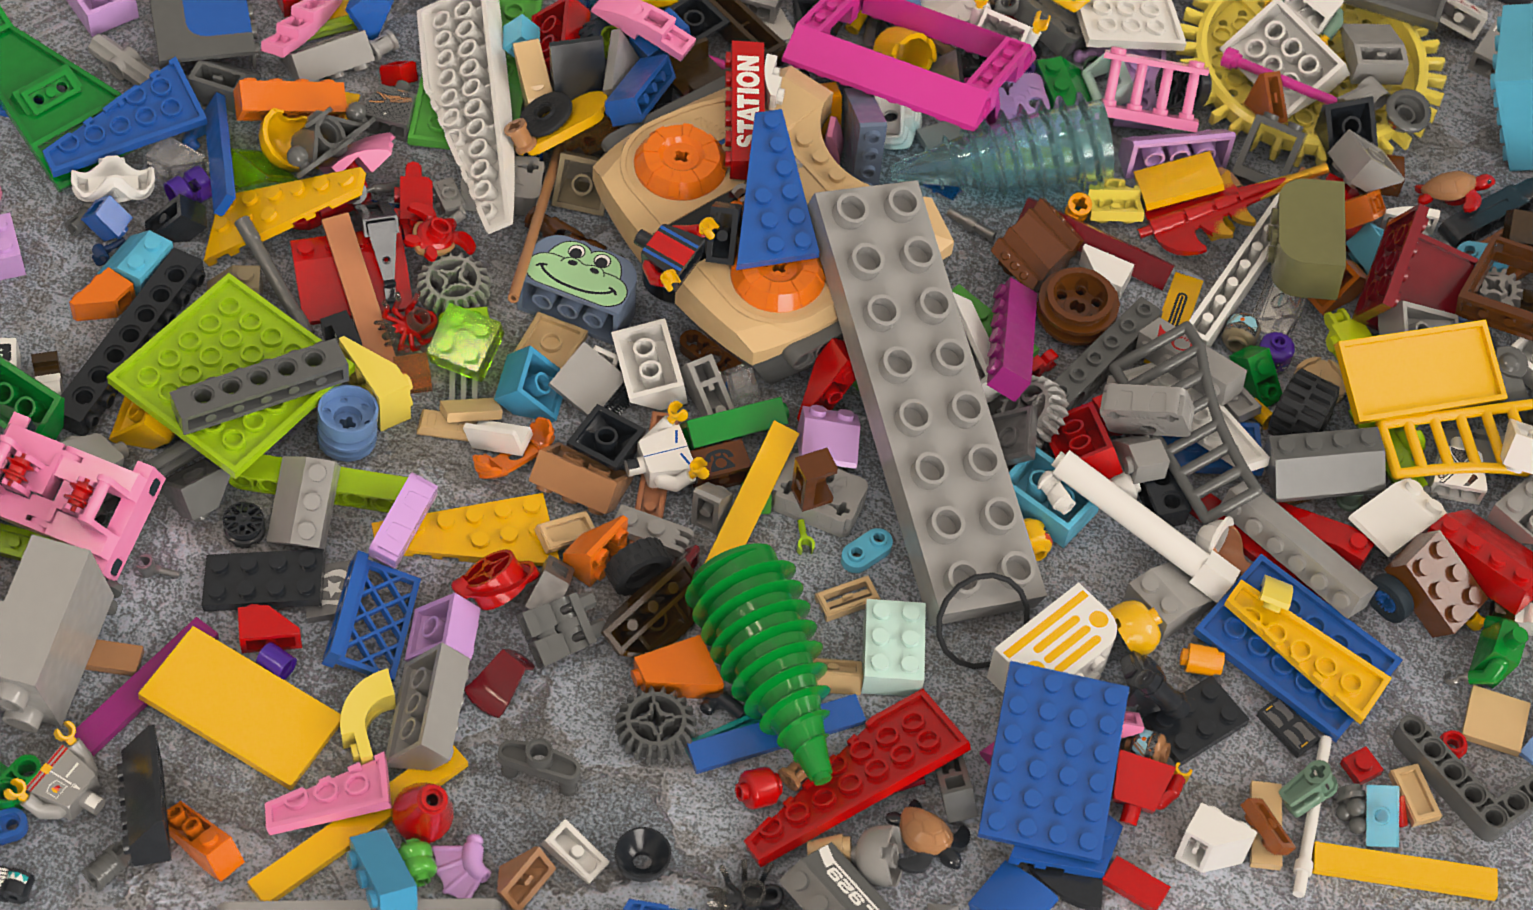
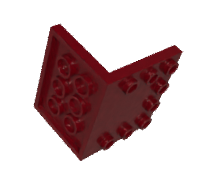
M1419 203L1388 221L1352 319L1379 331L1378 315L1396 307L1400 301L1455 314L1458 295L1479 259L1423 234L1422 232L1426 229L1429 218L1426 217L1429 207Z

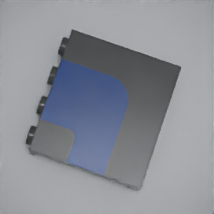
M149 0L160 70L169 64L168 61L175 56L179 62L249 56L253 69H257L256 58H261L259 42L254 43V39L258 37L256 23L250 22V20H254L253 5L247 4V1L251 0Z

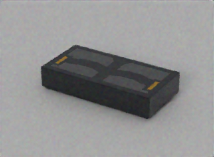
M1278 697L1257 712L1256 716L1296 758L1311 749L1320 740V737L1310 726Z

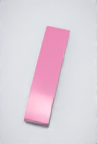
M302 0L292 5L291 16L276 23V34L261 41V51L284 58L309 40L329 20L342 3V0Z

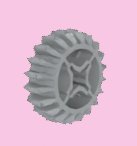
M450 252L448 257L438 256L437 261H429L428 265H422L421 273L417 276L416 292L420 295L419 301L421 305H424L426 310L433 311L438 317L443 312L454 311L455 309L485 307L490 296L491 280L488 277L487 268H483L481 261L474 262L472 255L464 258L462 252L458 256H453ZM433 286L438 288V291L441 293L436 292L433 289Z
M1032 375L1031 384L1015 402L1007 397L1005 400H1000L1002 408L996 412L1001 413L1030 405L1038 408L1036 447L1042 448L1044 441L1051 443V437L1054 434L1059 435L1058 428L1065 425L1063 418L1069 415L1066 408L1070 404L1067 402V395L1055 381H1051L1044 376L1036 377Z

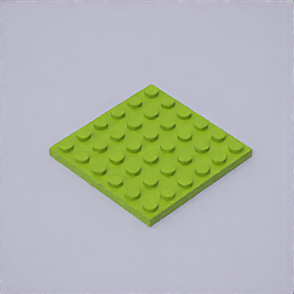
M230 273L226 274L107 376L108 384L235 479L312 411L326 392L335 387L332 386L183 435L171 407L169 392L177 390L179 387L190 386L202 382L209 377L224 375L237 368H245L260 363L265 359H273L285 355L292 350H300L322 341ZM346 358L350 376L355 372V364Z

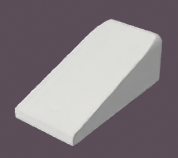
M566 819L541 844L550 855L588 885L610 863Z

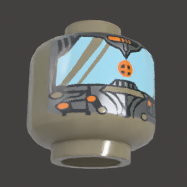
M1247 313L1231 315L1222 333L1223 343L1233 353L1250 345L1255 346L1261 332L1260 323Z

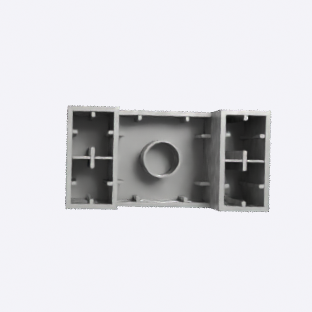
M31 535L5 600L0 601V711L4 712L3 722L16 729L36 733L41 722L62 728L114 598V594L91 550Z

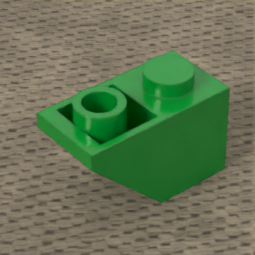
M1250 345L1229 355L1232 362L1247 370L1243 387L1254 398H1257L1266 407L1279 401L1283 393L1270 348Z

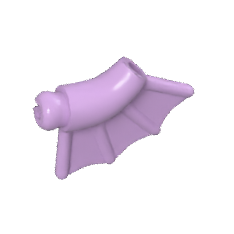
M478 834L467 836V843H464L463 846H432L437 864L436 875L443 882L444 894H450L456 898H472L480 883H485L490 878L491 871L483 863V838Z

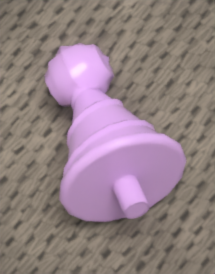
M1088 47L1085 52L1079 49L1074 52L1073 59L1081 64L1086 57L1092 55L1100 57L1105 53V50H1110V48Z

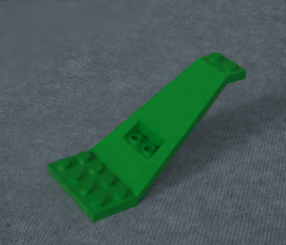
M0 6V104L60 193L72 186L71 172L53 178L43 157V150L68 132L73 133L83 126V122L89 117L94 118L103 111V107L122 95V93L13 26ZM62 85L66 91L60 92L56 87ZM40 98L43 104L38 105L33 99ZM135 150L129 151V152H127V153H124V154H121V155H118V156H119V157H124V156L130 154L131 152H133V151H135ZM98 163L89 165L87 167L75 171L88 172L95 166H97Z

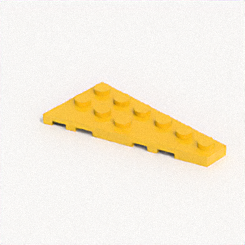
M358 167L236 193V199L223 216L217 214L214 216L204 262L210 267L218 263L217 258L226 254L234 256L240 253V248L246 244L234 224L239 218L249 216L263 242L293 228V223L302 218L308 221L316 217V212L329 206L333 209L361 196L366 177L365 171Z

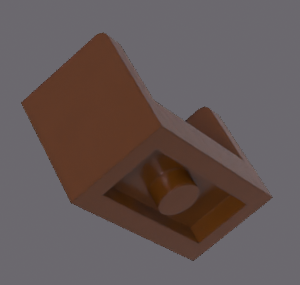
M827 447L795 457L791 490L802 512L833 502L834 497L825 480L826 477L837 474L838 467Z

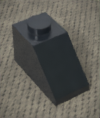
M179 194L145 221V231L150 230L173 243L191 241L207 228L206 206Z
M716 201L711 206L710 217L715 220L719 228L712 230L715 237L707 241L705 262L734 264L740 239L744 205Z

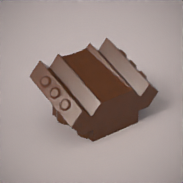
M1040 198L1034 208H1029L1015 225L1008 228L1003 238L997 239L990 251L998 258V265L1002 267L1006 274L1014 276L1021 284L1037 293L1040 292L1042 283L1051 274L1066 269L1069 266L1070 259L1078 252L1084 240L1069 225L1066 219L1057 212L1054 206L1045 198Z

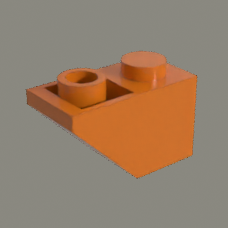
M107 267L101 274H97L82 291L77 292L72 297L69 304L73 319L76 321L119 317L136 297L134 285Z

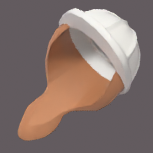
M1227 516L1224 520L1217 519L1207 525L1204 524L1200 528L1195 539L1196 545L1208 554L1212 550L1238 568L1240 570L1239 574L1242 576L1252 563L1247 562L1244 557L1241 534L1234 527L1233 518Z

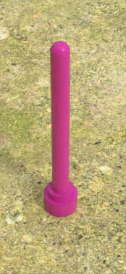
M1231 47L1225 50L1220 63L1221 66L1227 69L1241 68L1258 76L1261 73L1273 72V70L1244 59L1238 50ZM1281 74L1282 86L1324 104L1338 102L1337 98L1333 95Z

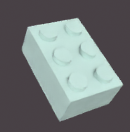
M878 599L866 600L863 617V682L861 694L908 697L923 688L925 675L926 603Z

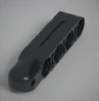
M1533 177L1516 185H1508L1482 199L1480 207L1473 212L1461 210L1441 223L1437 232L1451 247L1457 249L1465 241H1477L1503 227L1506 210L1530 211L1533 209Z

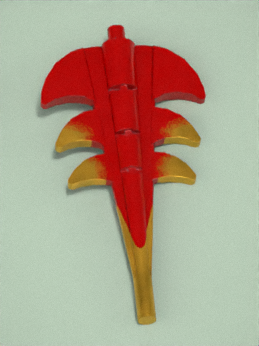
M1325 162L1297 173L1239 188L1235 186L1231 179V173L1227 170L1221 176L1224 183L1223 191L1149 211L1145 207L1148 225L1138 228V235L1140 239L1152 235L1163 249L1175 255L1193 256L1206 253L1207 247L1196 237V230L1201 228L1206 234L1214 238H1233V231L1225 225L1224 217L1229 215L1238 224L1255 226L1256 219L1248 212V206L1279 193L1283 186L1292 180L1312 179L1329 173V167Z

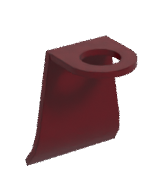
M502 649L470 684L464 687V692L468 699L480 710L490 716L500 718L507 709L525 670H533L535 665L527 657L515 650Z

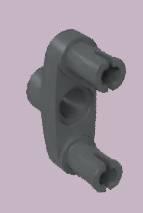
M535 738L529 742L507 740L498 747V761L501 764V774L509 779L515 778L518 775V771L535 777L558 782L559 792L564 796H572L576 793L581 776L579 762L573 757L553 749L552 744L544 738ZM536 755H543L546 758L536 760L533 757Z

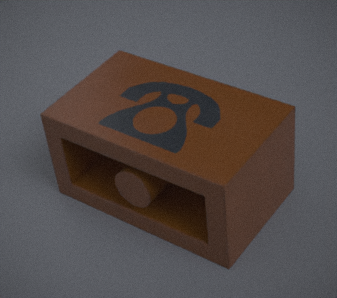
M742 439L727 440L718 445L706 448L699 447L690 451L693 459L702 457L708 463L704 467L709 471V476L706 479L696 477L695 484H692L694 490L706 482L725 488L740 485L744 482L752 466Z

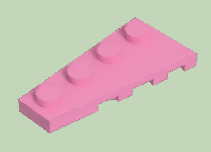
M381 752L374 755L375 760L360 765V762L351 765L347 767L349 771L334 778L328 775L319 779V783L305 790L301 787L266 802L265 818L266 829L269 835L392 808L385 753Z

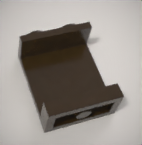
M706 37L695 41L694 46L681 62L668 54L676 76L671 86L682 97L724 76L726 71H730V68L722 70L709 57L708 39Z

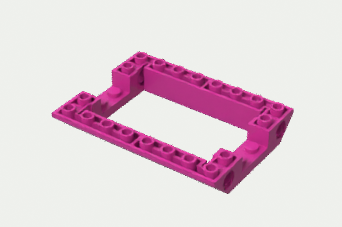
M820 0L797 22L782 57V62L790 64L794 68L807 70L819 77H826L839 82L841 85L859 89L866 94L878 96L890 103L900 104L910 108L912 111L930 115L939 121H946L959 126L961 129L973 132L995 108L998 89L1005 81L1016 83L1036 60V54L1030 44L906 0ZM862 10V13L871 16L873 19L883 20L895 26L923 33L928 37L939 40L943 44L962 48L968 53H976L987 57V59L966 83H962L832 36L830 31L838 21L851 24Z

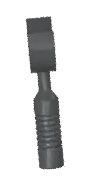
M400 181L373 184L368 188L364 185L362 195L347 204L362 203L367 193H373L374 195L394 192V187H400Z

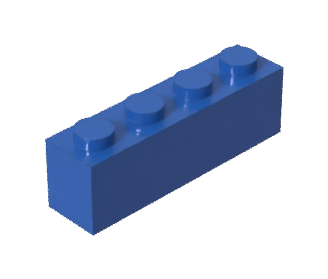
M668 54L640 58L605 101V113L610 118L613 127L642 122L676 78Z

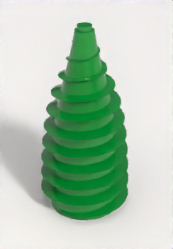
M746 544L729 549L708 560L693 575L692 582L685 594L687 605L693 609V621L702 628L701 637L703 642L711 646L710 656L712 660L721 665V677L724 681L733 684L731 688L733 697L741 702H745L744 712L746 715L760 720L759 727L763 733L778 736V746L790 751L793 755V760L801 766L811 782H814L816 786L826 784L832 779V767L826 742L829 734L825 733L824 720L829 716L830 711L821 709V701L830 693V687L818 685L817 681L825 675L828 667L825 663L813 662L822 652L823 644L810 640L817 630V624L812 620L805 619L810 612L811 606L807 601L798 599L804 588L801 582L791 580L795 575L796 566L790 561L778 560L774 548L767 544Z

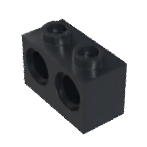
M1169 468L1165 478L1139 483L1141 492L1138 494L1145 507L1172 527L1186 524L1189 513L1192 511V506Z

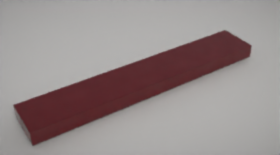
M1028 197L1018 221L1029 208L1035 207L1038 202L1037 200ZM1057 210L1083 238L1084 242L1079 248V252L1082 253L1084 244H1087L1134 264L1132 277L1163 291L1175 266L1174 264Z

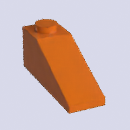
M1380 189L1345 201V230L1374 221L1385 214L1386 207Z

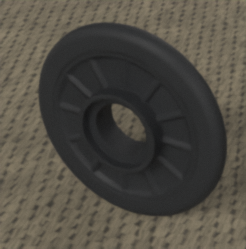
M561 92L547 93L533 100L523 110L520 118L526 120V128L531 136L543 137L558 130L568 120L572 112V101L569 96Z

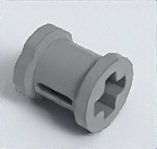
M388 29L383 31L382 35L374 40H368L375 62L380 61L381 56L399 49L398 40Z

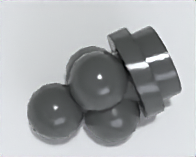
M1349 784L1339 787L1337 790L1338 796H1336L1338 804L1336 814L1338 818L1342 821H1349V829L1354 834L1364 833L1366 831V820L1364 818H1366L1367 803L1363 800L1367 798L1366 792L1361 789L1360 784Z

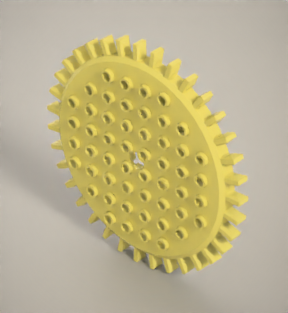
M1193 0L1192 5L1204 11V13L1189 7L1186 8L1183 21L1198 27L1180 23L1185 39L1194 42H1186L1184 51H1175V55L1193 56V59H1180V61H1201L1205 63V67L1209 68L1212 89L1210 97L1204 106L1213 104L1216 109L1211 112L1208 122L1213 125L1226 118L1231 122L1229 131H1233L1237 135L1242 130L1248 134L1256 114L1244 105V102L1253 87L1250 85L1254 84L1239 69L1233 68L1230 70L1220 65L1223 53L1219 48L1263 9L1261 7H1264L1266 0ZM1343 3L1341 6L1344 14L1343 24H1390L1405 44L1409 66L1402 84H1381L1390 95L1402 89L1416 90L1425 96L1429 104L1439 107L1444 93L1427 88L1443 89L1447 79L1446 75L1429 73V71H1442L1445 63V57H1427V54L1437 52L1440 44L1439 39L1421 41L1420 37L1427 36L1429 29L1416 25L1412 26V24ZM1339 29L1332 41L1328 40V47L1346 63ZM1348 76L1328 94L1337 98L1356 89L1359 84H1351ZM1316 100L1290 116L1288 122L1283 123L1288 125L1289 121L1299 124L1304 127L1302 132L1308 134L1294 167H1299L1304 154L1316 156V166L1327 161V154L1314 129L1322 105H1324L1320 101ZM1386 104L1382 108L1375 110V119L1378 122L1376 123L1378 147L1385 154L1392 155L1394 147L1389 143V140L1392 139L1404 150L1408 149L1412 137L1407 133L1397 132L1390 127L1386 118ZM1430 107L1431 118L1429 122L1432 123L1438 110ZM1261 123L1250 152L1262 141L1271 145L1269 160L1275 161L1281 149L1286 151L1292 150L1297 137ZM1426 128L1413 134L1421 138Z

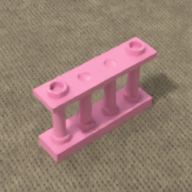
M1113 46L1111 50H1105L1104 58L1112 60L1105 96L1101 98V102L1095 101L1093 115L1100 116V109L1103 106L1106 116L1110 118L1197 133L1199 119L1194 118L1192 112L1200 75H1209V68L1204 67V62L1189 60V64L1139 56L1126 53L1127 49ZM1122 61L1137 63L1130 103H1127V106L1116 105L1117 101L1115 100ZM1148 65L1163 68L1156 107H1153V111L1142 109L1143 105H1141ZM1174 70L1189 72L1183 108L1179 115L1168 114L1169 110L1166 109Z

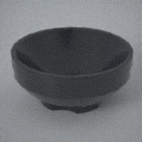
M636 827L625 832L617 841L614 851L615 862L619 871L626 878L641 883L651 882L661 877L666 872L672 855L671 846L667 838L658 830L649 827ZM646 855L651 859L652 863L646 869L637 868L633 863L635 857Z

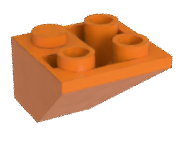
M622 515L581 534L563 553V562L575 569L573 573L575 578L591 587L597 580L601 581L606 576L604 571L607 562L620 549L627 546L629 533L627 531L628 518Z

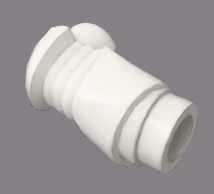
M1045 471L1038 480L1037 488L1038 490H1043L1054 510L1060 511L1065 515L1072 510L1076 502L1062 485V480L1052 474L1053 471Z

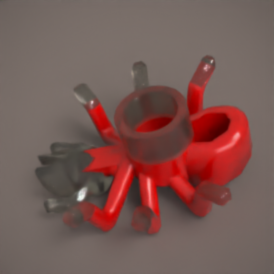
M417 291L413 300L405 309V316L398 311L401 303L400 292L395 293L396 301L392 307V313L397 318L388 314L390 306L386 300L382 301L384 307L382 318L390 322L376 320L374 324L381 325L378 330H385L382 334V338L385 341L390 339L389 342L384 344L385 347L393 345L398 334L402 335L397 349L409 353L410 350L412 352L420 350L423 354L428 353V350L423 345L438 341V338L433 341L435 337L426 339L421 337L432 331L438 323L435 313L422 307H415L421 292ZM407 335H408L409 346L406 345V344L404 345ZM414 337L417 339L420 345L415 346ZM440 339L438 344L443 345L444 341Z

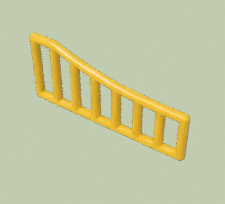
M1533 399L1442 410L1375 422V427H1378L1383 441L1385 458L1391 476L1395 480L1463 473L1506 474L1521 477L1533 475L1524 471L1518 474L1505 468L1500 457L1503 444L1493 415L1507 413L1509 420L1511 418L1522 422L1519 412L1533 410ZM1467 418H1482L1497 463L1481 462ZM1456 421L1469 462L1454 463L1441 422ZM1415 425H1430L1442 461L1441 464L1427 465ZM1403 427L1416 466L1400 467L1388 429Z

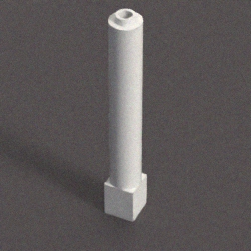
M1070 450L1066 454L1061 451L1051 464L1055 468L1052 474L1192 577L1189 583L1213 601L1218 603L1232 587L1240 570L1212 550L1208 554Z

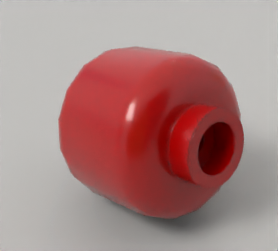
M759 767L744 771L735 785L737 799L740 802L742 801L748 809L752 810L773 806L777 803L779 796L783 792L782 780L779 774L769 767Z

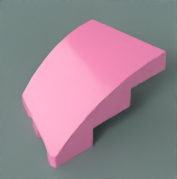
M388 132L355 141L348 145V150L345 154L338 158H329L318 168L324 174L345 170L355 160L365 172L373 173L392 154L394 145L392 140L395 139V136Z

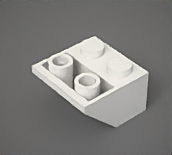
M1201 803L1183 836L1175 859L1201 873L1242 864L1257 831L1251 829L1245 822L1236 821L1226 816L1220 809Z

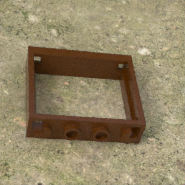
M1493 234L1458 295L1455 314L1472 321L1486 320L1489 327L1533 341V312L1476 294L1494 261L1533 273V247Z

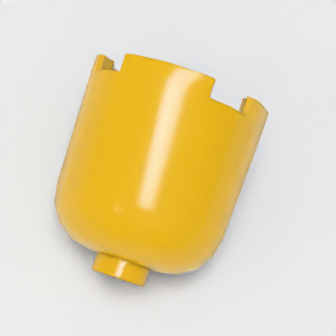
M899 26L890 27L882 31L876 38L872 49L929 70L932 62H936L937 59L936 47L932 39L923 33Z

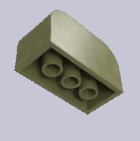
M1318 179L1292 180L1281 189L1277 207L1272 208L1270 222L1273 225H1268L1267 241L1270 242L1271 246H1268L1266 261L1271 263L1272 281L1279 290L1290 296L1337 300L1346 268L1345 182Z

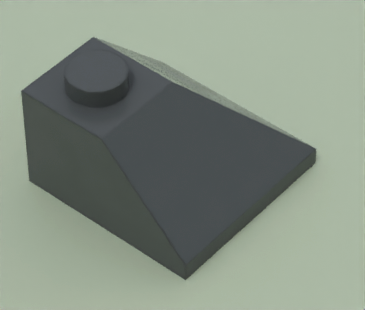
M206 457L166 477L161 491L181 517L197 522L208 518L211 511L219 508L231 475Z

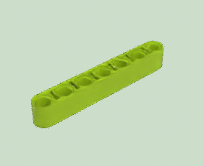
M263 454L238 478L235 479L230 476L228 482L237 489L275 495L283 457ZM341 467L334 504L388 513L408 477Z

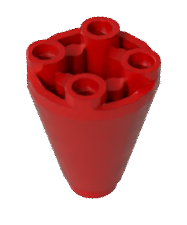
M428 782L414 783L405 787L396 796L391 808L392 822L397 832L406 840L416 838L431 844L441 839L450 829L454 818L453 804L441 786Z

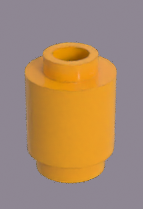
M1189 643L1187 648H1182L1179 665L1184 666V672L1204 676L1221 675L1225 653L1218 651V648Z

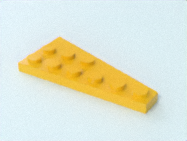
M543 493L427 513L404 556L410 557L414 554L431 555L432 559L443 560V557L458 558V561L476 563L493 552L508 549L513 552L519 562L532 561L535 566H543L549 554L559 559L558 551L549 554L545 553L534 531L538 524L550 521ZM383 521L371 523L373 537L377 534Z

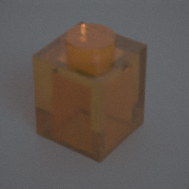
M427 352L393 357V363L397 365L402 374L406 373L412 382L413 388L410 390V394L432 391Z

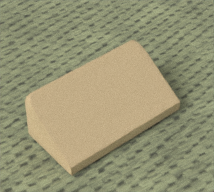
M816 658L813 661L825 663L828 667L825 675L817 681L818 685L829 686L830 693L861 694L863 682L861 661Z

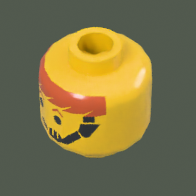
M1026 518L1024 522L1036 561H1040L1050 552L1053 540L1042 521Z

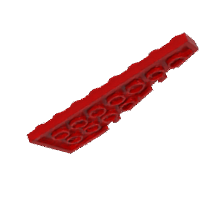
M922 688L872 716L865 723L866 728L858 735L853 734L847 740V746L839 754H833L829 758L832 767V779L826 784L816 786L814 782L807 779L802 784L803 789L796 796H789L783 802L784 807L775 816L765 819L744 840L745 847L761 868L970 751V742Z

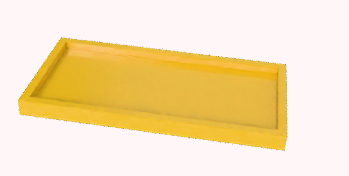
M1486 320L1338 341L1334 344L1355 425L1502 402L1508 399Z
M192 626L138 693L141 701L290 791L340 727V713Z

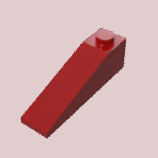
M1276 502L1359 572L1361 571L1375 546L1363 532L1350 525L1290 504Z

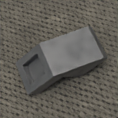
M549 554L543 564L538 580L527 594L522 611L525 612L562 598L571 583L575 569Z

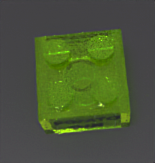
M449 303L426 353L432 364L482 383L505 332L501 322Z

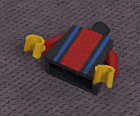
M706 217L700 224L670 226L662 224L654 235L641 229L635 236L634 244L643 248L641 252L642 269L649 283L653 286L665 287L668 292H677L705 254L704 237L706 236L709 240L715 237L712 230L719 228L712 217Z

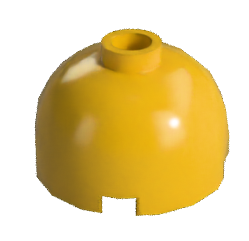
M1128 600L1108 609L1116 621L1118 632L1130 651L1134 650L1141 655L1147 656L1155 650L1161 637L1158 625L1163 621L1154 607L1148 609L1142 602Z

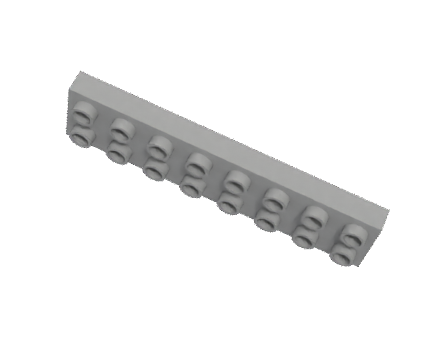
M918 180L814 193L807 206L820 252L819 257L834 302L922 603H926L925 613L929 627L936 626L937 614L947 594L957 583L974 574L994 572L1010 577L1024 590L1030 608H1035L1047 597V593ZM993 578L976 580L961 588L949 601L942 618V624L1024 610V606L1018 592L1008 583Z

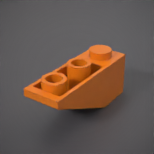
M181 800L167 810L169 835L204 871L219 882H222L245 863L230 835Z

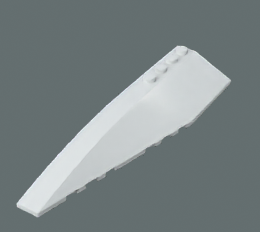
M439 0L417 10L423 87L431 100L430 104L438 116L437 120L445 132L444 136L454 159L462 171L461 175L468 185L470 196L475 201L476 209L488 234H491L513 224L515 191L514 143L510 136L504 133L505 126L512 121L506 55L503 49L499 0Z

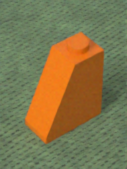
M701 634L634 657V669L630 671L634 685L636 687L640 686L644 693L649 692L651 685L655 692H660V689L664 686L666 694L676 690L677 698L703 699L707 694L723 692L724 682L702 640Z

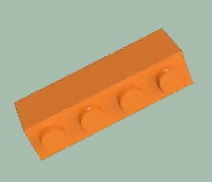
M245 78L239 80L233 90L237 121H263L273 108L284 110L283 115L288 118L308 117L312 112L316 110L324 111L330 106L333 110L327 115L344 118L346 115L347 104L344 82H335L331 79L309 82L307 79L283 81L280 78H273L268 81H257L255 78Z

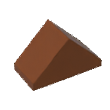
M1280 71L1259 74L1244 105L1255 114L1263 115L1267 111L1279 116L1278 122L1286 123L1288 122Z

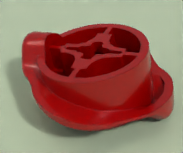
M504 549L480 559L465 575L454 580L451 583V588L454 593L465 599L472 598L481 610H491L506 604L516 597L526 584L539 578L540 573L532 561L519 562L511 550Z

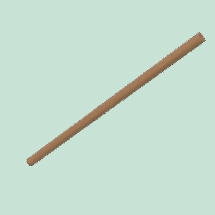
M567 140L554 147L508 294V301L511 303H516L519 300L556 180L560 154L564 152Z

